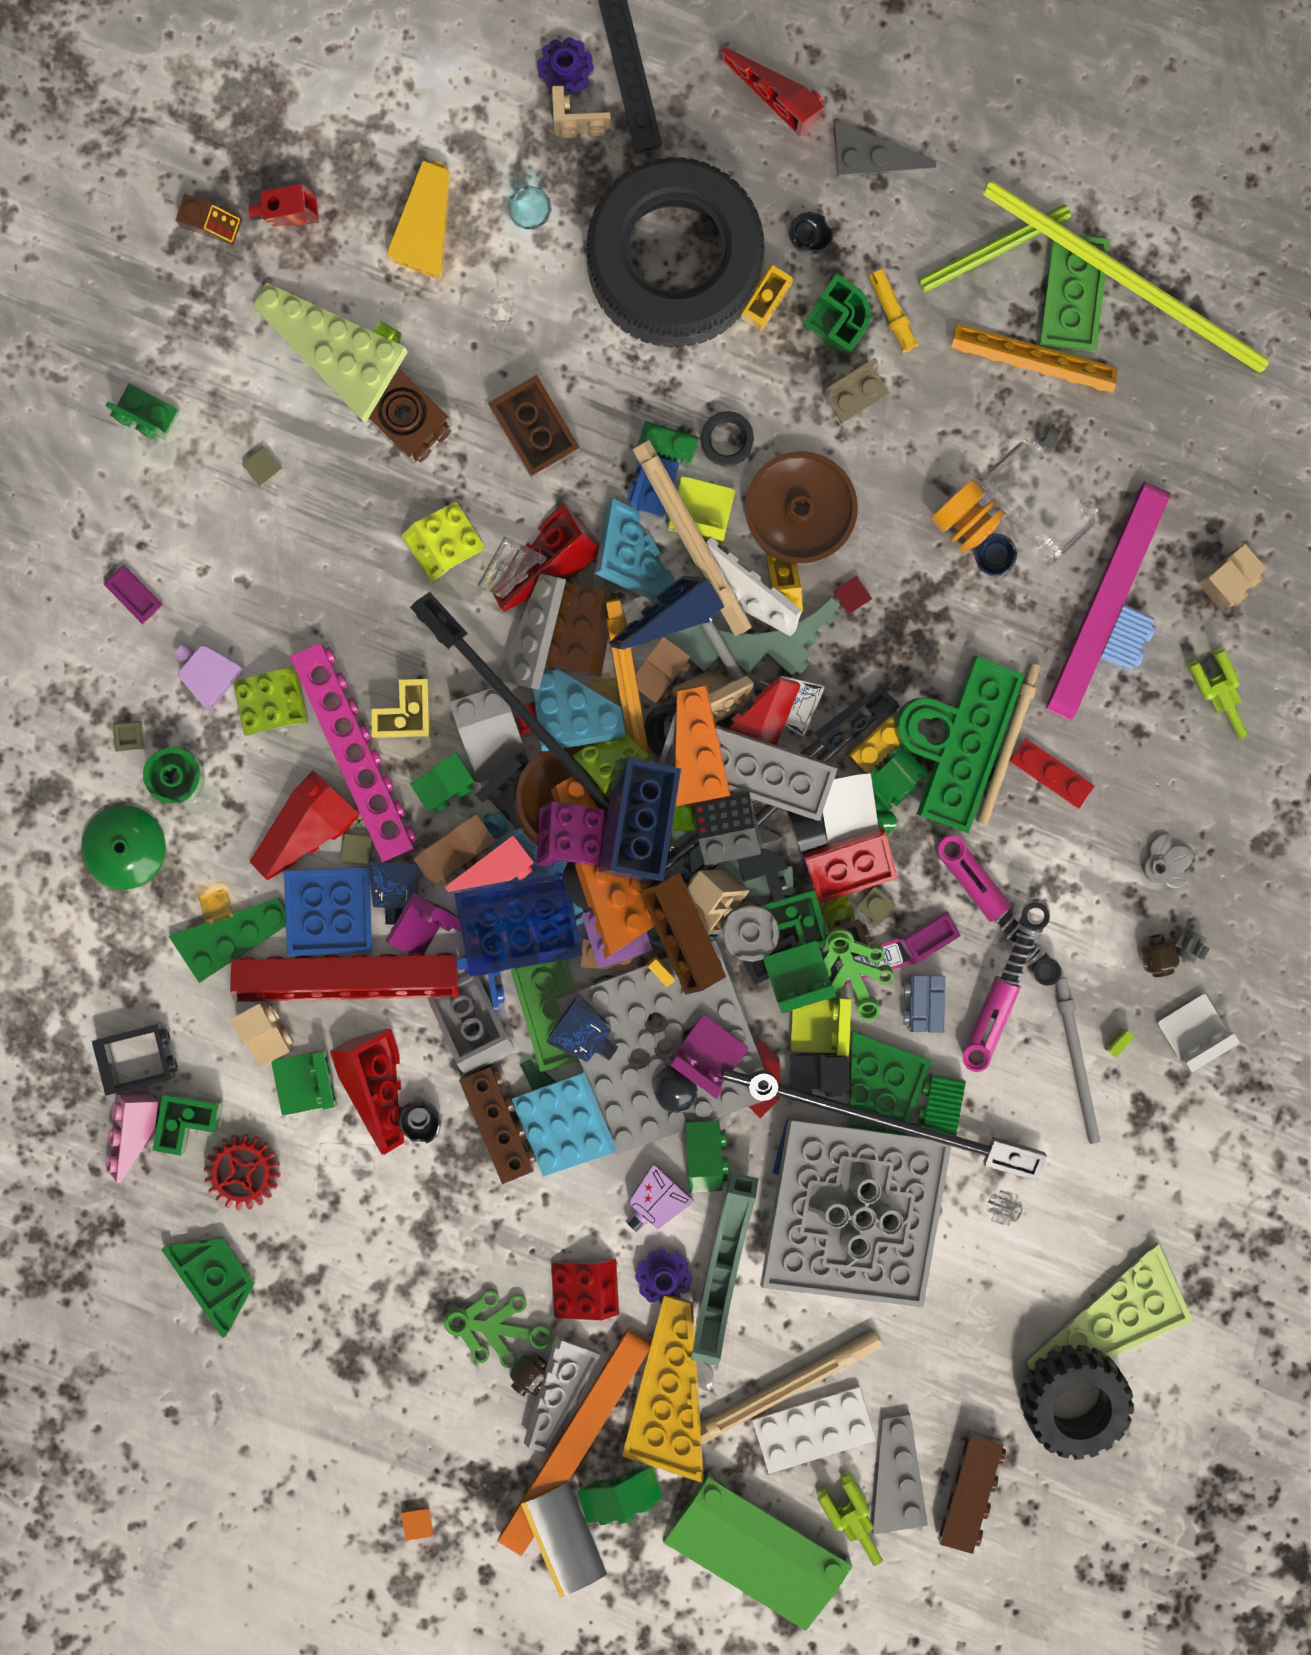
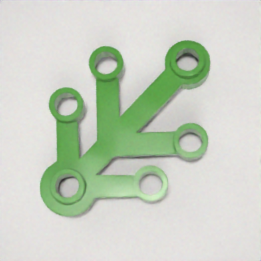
M841 928L834 929L828 933L825 940L828 951L823 961L828 976H831V967L838 956L842 960V965L833 981L830 982L836 991V996L826 1000L830 1002L838 1000L841 995L840 991L849 977L858 997L856 1004L858 1016L862 1020H873L880 1013L879 1003L876 998L869 995L860 974L877 979L881 984H889L894 979L893 969L889 965L876 967L854 959L851 952L868 957L871 962L878 963L885 956L884 948L881 944L873 943L868 946L855 941L850 931ZM874 951H879V952H880V953L877 954V955L871 954V953L874 952ZM882 973H889L887 976H881Z
M495 1290L485 1291L482 1298L466 1310L453 1308L447 1312L444 1318L446 1331L453 1336L462 1337L472 1352L473 1360L477 1363H484L488 1360L489 1349L485 1345L478 1343L472 1331L484 1334L500 1357L501 1365L505 1368H511L516 1364L517 1355L513 1350H509L499 1335L529 1340L531 1345L537 1349L548 1347L552 1340L551 1330L545 1325H537L530 1329L502 1324L504 1320L514 1313H520L526 1308V1298L520 1294L514 1295L510 1299L509 1304L486 1320L473 1318L487 1307L493 1308L498 1304L499 1295ZM493 1294L496 1301L488 1303L485 1300V1296ZM515 1299H521L523 1301V1306L521 1308H515L513 1306V1301ZM455 1317H461L463 1319V1324L461 1326H455L453 1324V1319ZM539 1331H543L546 1334V1338L542 1341L538 1340L535 1336ZM479 1349L486 1352V1356L482 1359L478 1358L475 1354ZM504 1355H512L514 1358L513 1362L505 1363L503 1360Z

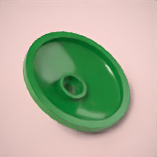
M114 806L97 814L87 825L82 837L81 853L87 870L98 882L114 889H134L148 883L160 871L166 856V839L159 823L146 811L133 806ZM119 842L125 845V850L122 853L116 851V845Z

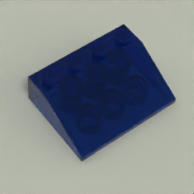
M563 873L454 893L456 912L470 978L583 956L573 903L565 890Z

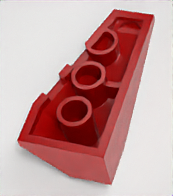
M384 1029L350 1039L330 1050L338 1078L381 1155H386L404 1143V1134L401 1132L398 1123L400 1111L402 1110L398 1104V1090H401V1081H397L396 1064H400V1055L392 1029Z

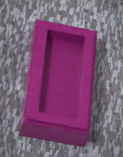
M122 565L104 583V586L142 625L146 624L164 606L125 565Z
M943 912L899 941L912 964H917L961 935L948 912Z

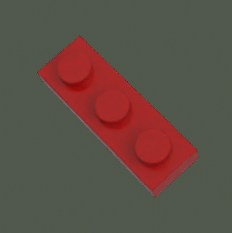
M1026 738L1009 761L1076 809L1082 806L1095 787Z

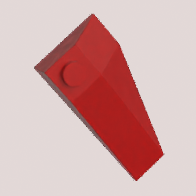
M726 47L721 51L720 59L799 137L823 114L825 108L823 105L824 100L816 91L812 90L810 92L805 86Z
M564 502L542 522L538 528L541 533L532 545L527 543L523 549L525 552L524 557L518 565L510 567L493 591L494 598L504 612L531 597L540 573L566 579L582 570L598 555L600 545L596 538Z
M778 677L753 699L754 705L743 715L738 713L732 718L734 723L728 729L777 745L800 689V683Z
M312 770L293 790L249 862L266 880H269L294 865L296 860L308 852L312 854L319 850V845L327 840H335L342 836L361 814L327 780Z

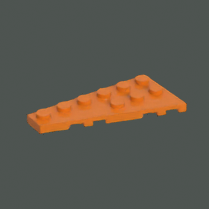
M573 776L551 789L554 802L598 808L589 793ZM605 819V821H604V832H605L606 819ZM575 864L587 904L593 909L597 922L594 924L596 932L601 934L605 948L602 951L605 959L654 927L639 892L641 889L649 886L648 883L598 873L599 866Z

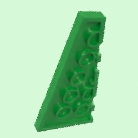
M852 1031L850 1105L909 1122L932 1061ZM849 1116V1127L905 1134L901 1131ZM866 1183L861 1187V1195L869 1190L870 1183ZM861 1211L858 1214L865 1216V1211Z

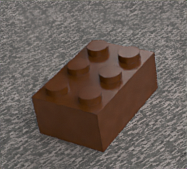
M537 375L488 403L491 412L532 481L580 453L579 445Z
M565 583L545 667L601 677L609 637L606 618H608L606 601L616 599L617 594L606 589Z

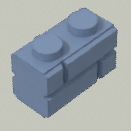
M911 974L910 980L904 982V997H909V1009H904L903 1024L908 1026V1031L944 1033L946 976Z

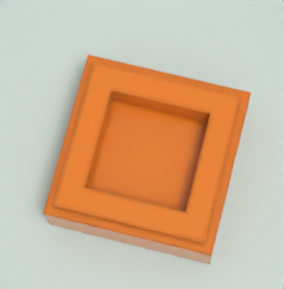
M430 1506L401 1511L405 1541L433 1537Z

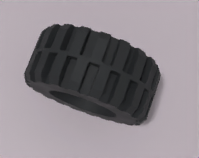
M1071 1345L1062 1346V1351L1056 1352L1053 1349L1047 1352L1049 1355L1043 1360L1040 1357L1034 1363L1036 1368L1028 1370L1025 1376L1028 1382L1022 1384L1020 1391L1023 1396L1020 1399V1406L1033 1435L1039 1444H1043L1047 1451L1050 1453L1056 1452L1059 1457L1066 1459L1070 1455L1073 1456L1074 1460L1084 1459V1455H1090L1092 1458L1098 1456V1452L1103 1449L1108 1451L1113 1447L1112 1443L1115 1440L1120 1441L1125 1435L1123 1429H1128L1132 1421L1129 1414L1134 1412V1403L1132 1402L1133 1393L1128 1385V1381L1115 1362L1109 1356H1105L1099 1349L1092 1348L1090 1351L1087 1345H1077V1349H1073ZM1085 1384L1099 1388V1397L1096 1404L1085 1415L1074 1419H1062L1054 1416V1408L1058 1399L1068 1389Z

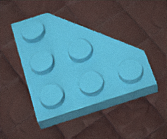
M612 498L606 504L595 574L658 603L657 596L673 584L675 578L670 569L665 570L658 557L661 553L651 535L646 536L639 523L641 517L637 510Z
M559 669L543 673L540 689H533L537 720L562 748L626 738L621 707ZM540 740L542 752L550 751Z

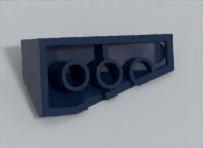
M683 575L657 596L659 600L657 604L647 606L641 611L643 615L641 620L629 623L609 644L612 648L624 650L702 623H709L718 616L717 612L725 606L707 578Z

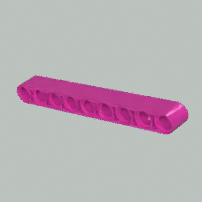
M1145 481L1142 484L1049 697L1046 710L1071 721L1075 717L1171 495L1170 492Z

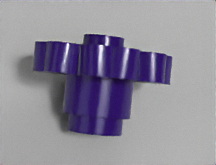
M568 37L561 43L559 40L554 39L542 48L543 58L537 61L538 76L540 81L547 82V89L550 93H552V86H564V95L568 91L577 95L582 89L588 87V76L594 73L593 58L591 53L584 52V45L581 41H575L573 38Z
M664 1247L650 1250L647 1254V1260H641L637 1265L635 1279L641 1283L639 1293L648 1302L654 1303L659 1300L662 1305L664 1295L669 1294L680 1298V1293L689 1292L692 1274L687 1270L688 1260L679 1251H673L669 1254Z

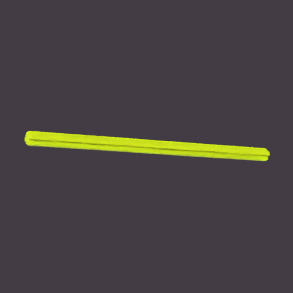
M990 181L984 188V196L1257 372H1262L1269 363L1267 357L996 182Z

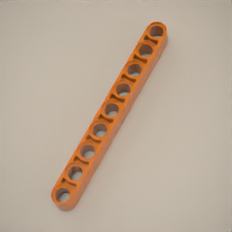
M629 1328L625 1331L497 1539L498 1543L520 1556L524 1554L534 1538V1534L521 1504L540 1497L570 1480L646 1357L652 1342Z

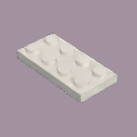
M859 1385L752 1418L769 1474L876 1441Z

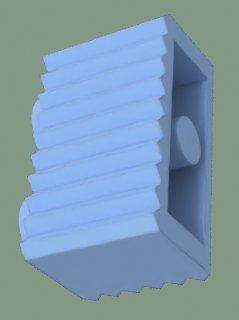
M1123 605L1100 659L1127 671L1132 670L1134 666L1139 667L1145 654L1144 651H1141L1145 640L1148 642L1151 640L1156 626L1152 625L1155 618Z

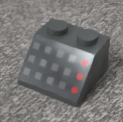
M749 790L732 793L727 797L694 803L698 839L705 865L761 854L762 840Z

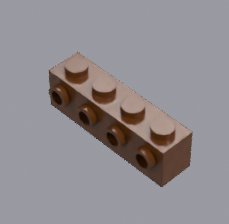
M677 873L664 877L663 882L652 883L639 891L685 995L704 991L725 978L726 975L721 961L717 957L710 937L704 928L698 910L691 899L681 874Z
M491 1065L460 1078L459 1082L502 1185L534 1172L533 1164L537 1163L531 1147L526 1149L522 1138L526 1137L521 1122L515 1123L511 1112H514L515 1108L510 1096L505 1097L502 1092L501 1086L505 1084L499 1069L494 1071Z
M967 1431L938 1534L940 1545L971 1554L974 1553L975 1546H980L983 1537V1530H980L983 1519L987 1520L991 1508V1503H988L990 1492L994 1493L998 1484L996 1471L998 1465H1003L1006 1455V1449L1003 1448L1004 1445L1000 1439Z

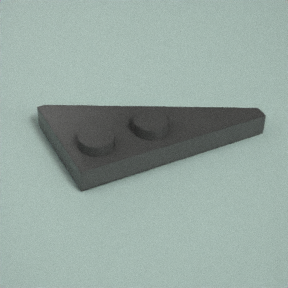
M841 121L834 122L838 177L936 170V160Z

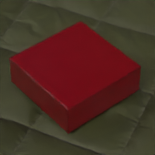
M857 576L833 591L848 615L872 600Z

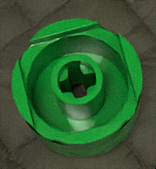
M168 747L157 751L148 758L143 769V780L147 790L153 798L163 803L183 804L189 802L198 795L204 784L203 764L193 753L181 748ZM177 769V774L180 775L179 780H174L171 783L172 778L168 776V773L170 771L174 772Z
M899 747L886 757V765L882 769L877 766L870 772L874 798L887 812L892 810L893 806L891 803L895 806L899 805L919 786L917 782L921 779L920 776L925 779L929 774L906 749L901 751Z

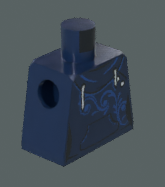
M368 862L373 907L386 908L385 924L395 925L402 913V909L405 908L413 893L418 894L422 871L416 863Z
M579 994L576 995L546 1040V1043L586 1062L591 1059L595 1052L610 1060L618 1049L616 1044L606 1038L611 1030V1025Z

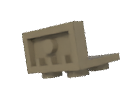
M867 357L853 366L850 374L845 376L841 373L831 379L829 385L826 386L827 390L824 398L841 424L889 395V391L875 371L878 364L876 358L870 361Z

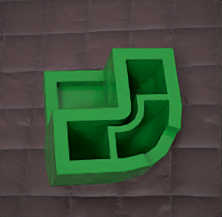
M836 273L802 326L825 341V345L847 356L850 355L865 333L871 320V308L866 295Z

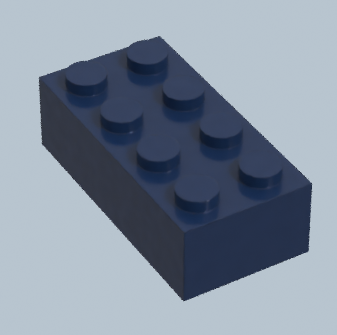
M632 757L616 760L598 873L646 883L664 881L681 768Z

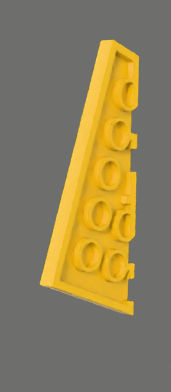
M668 1294L664 1295L622 1457L702 1482L704 1480L697 1361L691 1360L695 1336L693 1302Z

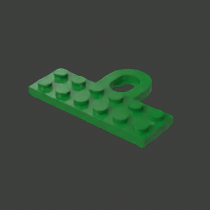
M972 656L955 707L929 698H915L901 707L895 719V734L899 743L907 751L935 761L916 815L969 833L1025 675L981 657ZM938 717L945 725V735L938 743L931 744L924 735L919 733L917 726L923 718L932 719Z

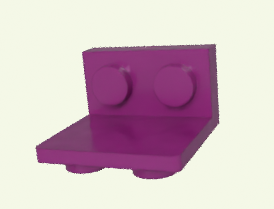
M550 802L539 809L537 865L548 866L560 860L599 866L604 838L605 811L598 808Z
M413 893L397 922L392 927L386 942L409 954L421 953L424 955L440 927L449 932L451 928L463 932L468 923L448 909Z
M703 1015L671 1056L670 1065L717 1099L723 1091L722 1084L725 1081L721 1079L723 1069L734 1070L747 1053L748 1046L708 1016Z

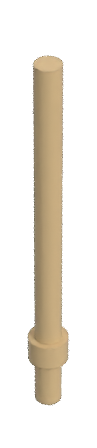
M1031 663L1025 683L1021 684L1018 693L1020 697L977 820L978 823L988 825L1027 708L1037 691L1035 685L1042 668L1040 665Z

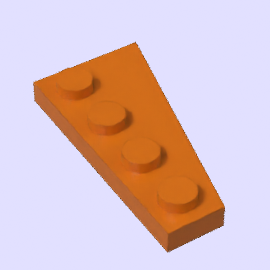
M707 684L681 688L677 691L675 767L681 768L675 806L727 797L731 794Z

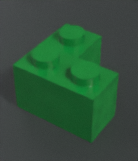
M455 752L433 766L432 770L411 782L410 785L427 812L434 810L438 814L451 805L449 800L456 795L461 799L474 791L472 785L477 782L460 755Z
M815 890L785 897L784 900L778 902L771 901L759 905L771 913L777 921L779 930L794 926L799 946L812 941H817L819 948L826 946L827 932Z
M172 1092L163 1094L152 1151L179 1156L184 1154L190 1129L212 1133L219 1129L223 1102Z
M720 1121L686 1123L689 1193L722 1191L723 1182H728L727 1157H722L721 1147H726V1130H720Z
M653 1466L632 1468L614 1479L595 1480L577 1490L587 1523L599 1522L600 1525H606L614 1521H618L619 1524L630 1522L635 1519L634 1515L636 1513H643L653 1509V1504L663 1498Z

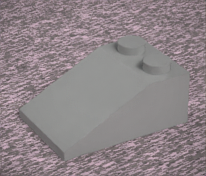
M493 688L449 702L477 783L492 779L519 753H522L528 759L511 707Z
M478 973L467 974L459 978V997L427 998L455 1062L465 1076L516 1051L497 1010L493 1011L492 1000Z

